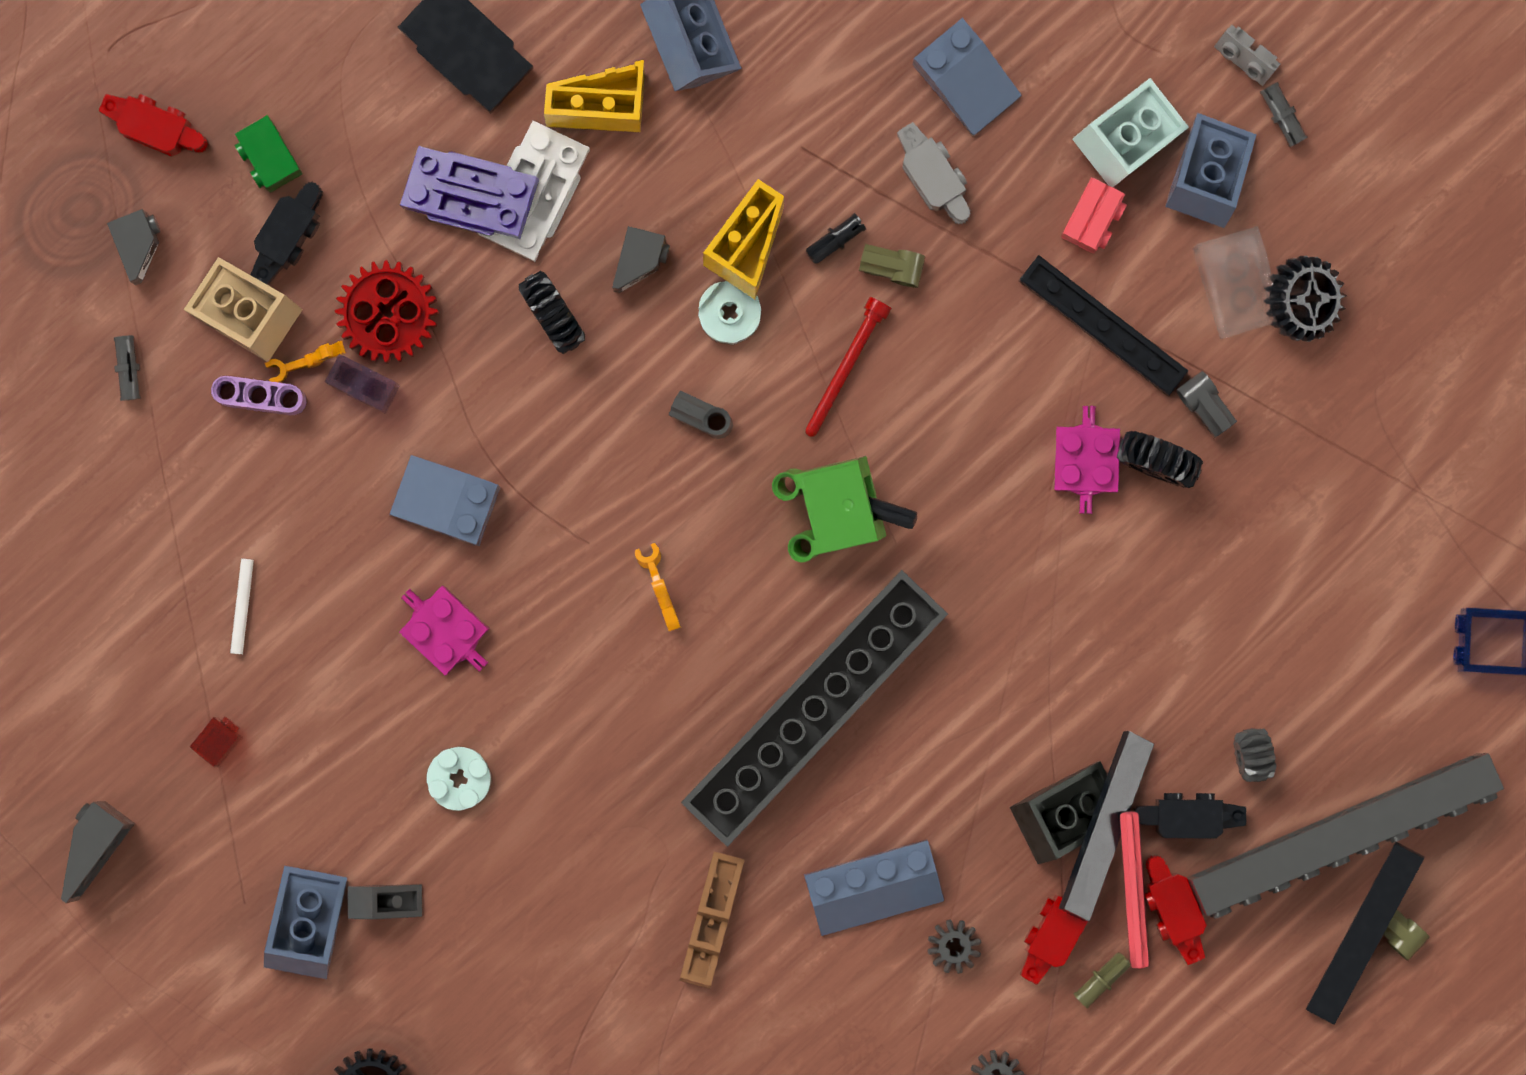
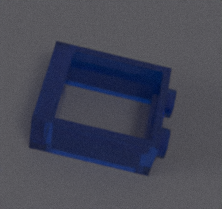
M1462 608L1460 614H1456L1455 633H1459V646L1454 647L1453 663L1458 665V672L1526 676V611ZM1472 617L1524 620L1522 666L1470 664Z

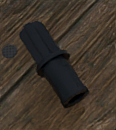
M852 214L851 217L834 229H827L828 233L809 246L806 249L808 257L817 264L837 249L843 250L845 248L844 244L866 230L865 225L861 224L862 221L857 214Z

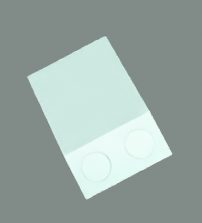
M1149 78L1090 123L1072 140L1108 186L1114 187L1187 130L1189 126L1152 79Z

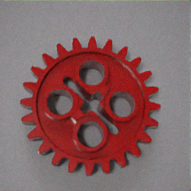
M388 260L384 261L383 269H379L376 263L372 262L371 272H367L361 266V277L358 279L350 274L349 277L353 285L351 287L347 285L341 286L347 295L346 297L340 296L336 298L344 307L336 309L335 313L344 316V319L337 322L336 325L339 328H347L341 337L344 340L353 338L349 347L353 350L361 346L359 353L361 357H365L370 351L373 362H376L380 355H383L386 364H389L391 355H395L396 359L402 362L403 352L406 351L408 355L414 357L412 347L416 345L420 349L425 348L420 341L422 337L432 339L427 328L437 327V324L430 320V316L439 314L437 309L430 308V305L435 303L437 298L426 295L432 290V286L429 284L421 287L425 277L420 274L413 278V267L410 266L405 272H402V263L399 261L394 269H391ZM385 282H392L395 285L393 295L386 298L379 295L380 286ZM404 291L408 293L404 299L392 307L391 311L394 315L390 319L387 316L382 317L370 333L366 332L367 327L375 323L383 315L380 309L384 305L390 308ZM364 304L371 305L373 311L370 318L366 320L358 319L357 309ZM408 304H414L418 310L416 316L410 320L403 319L401 316L403 307ZM387 326L393 327L395 330L394 338L389 342L380 341V330Z

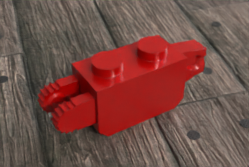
M109 94L104 96L99 112L115 121L119 133L123 134L125 138L170 157L179 154L182 148L199 154L208 148V140H206L203 134L191 128L192 124L185 119L186 113L170 106L165 111L156 107L157 102L141 94H139L138 99L129 95L127 99Z
M1150 856L1146 860L1145 865L1146 869H1148L1147 873L1151 883L1146 885L1148 893H1145L1144 896L1150 911L1156 910L1161 922L1156 924L1163 941L1169 940L1171 945L1176 946L1187 965L1201 961L1205 958L1200 935L1204 933L1207 925L1188 879L1177 873L1171 874L1168 865L1165 864L1166 861L1161 856Z
M1055 895L1053 900L1049 897L1047 898L1039 913L1043 916V919L1038 928L1035 926L1030 928L1024 940V943L1028 944L1025 949L1028 954L1020 975L1037 985L1051 966L1056 968L1066 963L1088 921H1083L1059 909L1063 896Z

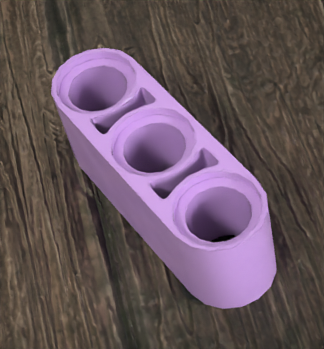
M221 376L213 382L211 387L213 398L218 403L232 408L297 415L305 409L307 403L304 392L291 384ZM231 383L235 387V394L232 398L224 400L220 395L221 388L225 384ZM257 388H265L267 392L266 399L260 404L253 403L251 397L253 391ZM296 392L298 395L297 404L292 408L284 407L283 398L286 393Z

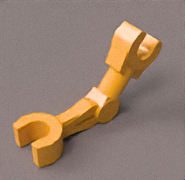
M338 341L332 345H329V343L321 345L315 352L305 355L304 358L286 364L278 359H270L269 362H265V366L267 369L278 366L280 374L269 380L270 382L282 383L287 378L288 372L305 367L313 368L319 366L324 361L341 356L346 352L343 342Z
M653 543L651 544L653 550L651 556L643 557L640 549H636L635 557L641 567L649 569L653 580L651 584L668 631H672L681 626L663 578H660L656 566L661 560V553L658 546Z

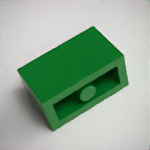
M268 115L235 133L239 142L234 146L243 161L249 159L255 168L250 173L259 188L265 186L271 193L303 174Z

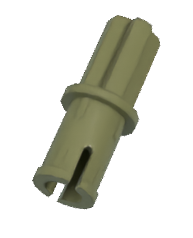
M1116 953L1099 971L1094 970L1092 972L1094 975L1077 992L1073 993L1074 996L1088 1009L1104 991L1112 989L1111 985L1131 966L1130 961L1122 953Z

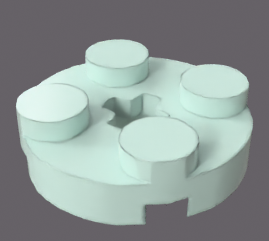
M724 281L711 285L704 292L699 302L698 316L703 330L709 337L720 343L734 345L748 339L757 330L761 318V306L758 296L754 300L729 282ZM732 304L736 305L737 309L735 312L738 317L736 319L730 317L728 320H725L722 307L724 305L728 307L732 306Z
M466 747L446 749L432 760L428 768V790L430 795L441 806L450 810H465L474 807L486 797L491 785V773L487 763L478 752ZM461 769L464 771L463 776L468 778V782L460 784L459 788L453 786L454 781L450 779L452 773L457 774L458 770Z

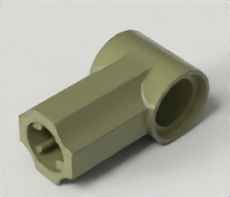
M865 244L859 271L889 278L891 282L899 285L918 288L926 257L912 251L898 250L897 252Z
M1396 910L1383 934L1388 939L1387 943L1407 961L1430 938L1419 925L1410 918L1406 919L1398 910Z

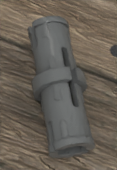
M1278 82L1260 91L1274 116L1271 118L1273 123H1278L1289 143V147L1308 138L1294 114L1296 109L1294 106L1290 107Z
M134 336L114 337L117 365L114 366L115 373H118L120 401L141 399L137 371L140 370V364L136 363Z

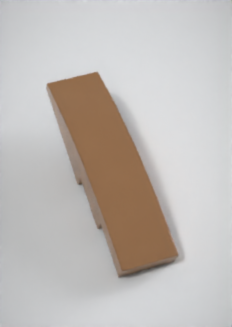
M714 851L679 981L708 989L711 988L744 859Z

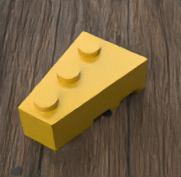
M644 60L636 61L633 65L617 69L615 67L605 69V72L589 76L584 74L546 84L544 108L546 127L641 132L645 77Z
M758 179L703 252V266L754 300L756 299L783 213L784 196Z

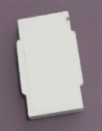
M532 121L521 145L514 149L507 164L514 171L537 176L539 179L522 237L517 239L494 233L492 236L480 233L478 235L535 262L546 239L553 237L581 180L578 173L590 148L540 123Z

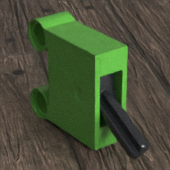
M867 456L804 471L797 468L789 469L778 474L772 482V490L778 499L789 501L802 494L805 499L812 530H806L795 535L788 544L789 555L797 562H807L822 553L879 541L887 536L883 521L907 529H913L917 521L916 511L877 499ZM786 477L794 480L796 486L794 492L786 488ZM802 539H806L810 543V553L802 550Z

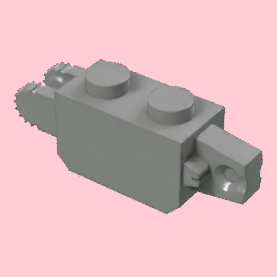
M913 122L897 132V136L906 153L902 166L903 170L930 210L940 211L944 208L949 217L953 218L952 221L958 223V225L966 224V221L970 218L971 210L963 198L966 192L964 185L967 184L964 175L958 168L952 169L947 161L950 155L941 141L935 143L932 137L928 139Z

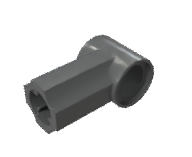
M1203 371L1176 390L1186 407L1191 412L1197 414L1214 438L1237 422L1218 396L1219 392L1216 386Z
M679 391L669 412L670 417L701 430L712 438H725L731 433L733 428L732 419L726 410L715 407L683 391ZM717 415L726 418L725 427L720 431H714L709 426L710 420Z

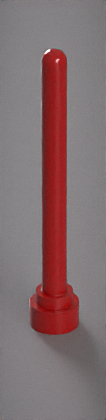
M869 297L864 306V309H866L864 316L866 318L805 429L809 437H814L818 433L877 323L880 324L882 319H887L892 308L873 297Z

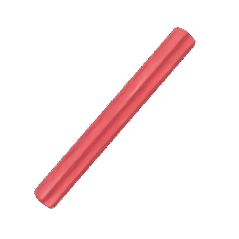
M1127 811L1120 814L1129 957L1132 968L1142 969L1149 966L1140 824L1139 814Z

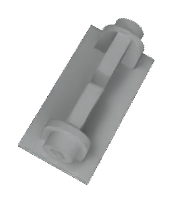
M1231 25L1214 47L1226 59L1231 60L1246 72L1248 77L1256 80L1263 86L1280 66V63L1276 60L1278 57L1261 44L1255 51L1250 49L1255 39L1243 31L1241 27L1238 26L1236 28Z

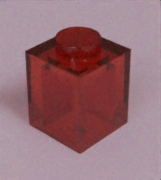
M226 716L222 720L219 717H213L190 745V748L213 767H219L243 738L237 733L240 727Z

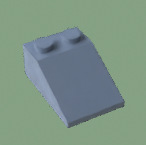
M963 18L919 53L913 60L914 68L973 137L1022 96L983 41Z
M1197 113L1176 170L1165 207L1225 228L1236 209L1257 134Z
M411 455L390 515L480 546L501 487L498 484Z
M284 866L264 951V968L327 979L347 877Z

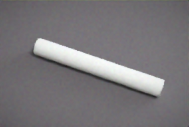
M241 559L230 650V653L243 655L254 560Z

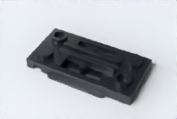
M422 0L398 26V29L417 46V52L461 93L464 95L470 94L490 114L533 69V65L513 48L514 42L469 0Z

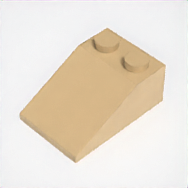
M219 257L184 308L192 316L266 362H269L303 310L286 295Z

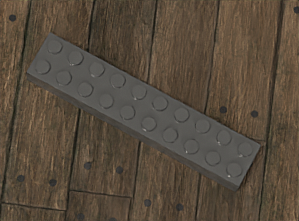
M901 570L681 803L728 847L948 613Z
M1476 753L1187 877L1201 913L1216 919L1231 913L1230 906L1237 903L1247 906L1261 900L1260 894L1265 891L1273 892L1274 894L1291 887L1289 881L1298 878V880L1302 879L1303 881L1321 874L1319 870L1321 867L1327 865V867L1332 866V868H1336L1350 861L1349 855L1356 853L1363 856L1380 849L1378 843L1384 840L1386 842L1391 841V843L1402 840L1409 836L1408 830L1412 828H1420L1421 830L1430 828L1439 823L1437 818L1440 816L1455 817L1468 811V804L1479 803L1482 805L1498 798L1496 792L1503 790L1504 787L1489 753Z

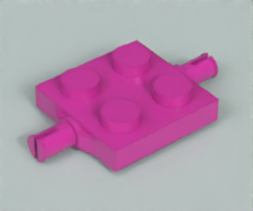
M1082 406V425L1057 427L1054 490L1071 491L1080 495L1079 514H1085V502H1087V514H1093V495L1102 492L1118 493L1119 460L1117 454L1120 444V429L1102 428L1095 425L1096 406H1090V418H1088V406Z
M444 585L431 598L422 601L411 589L407 590L406 594L401 597L414 612L410 621L399 633L444 675H447L458 663L464 660L469 661L478 672L489 663L475 649L479 640L490 628Z

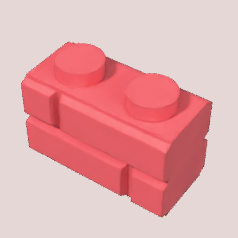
M1091 177L1061 237L1095 254L1098 247L1105 249L1112 235V232L1107 230L1112 219L1119 221L1127 204L1122 202L1125 194Z

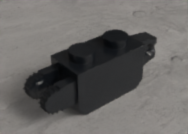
M313 181L305 183V186L299 191L295 199L290 196L279 199L254 240L255 249L259 252V255L250 274L251 276L269 285L283 268L287 270L290 264L295 266L304 251L301 249V246L307 237L311 239L320 226V223L317 221L320 216L315 211L320 204L323 191H321L322 189L319 188L320 186L317 183H313Z
M1164 793V799H1156V806H1136L1132 811L1139 814L1140 825H1156V832L1162 838L1217 839L1223 833V829L1246 826V807L1223 803V800H1215V793H1196V800L1183 799V793Z

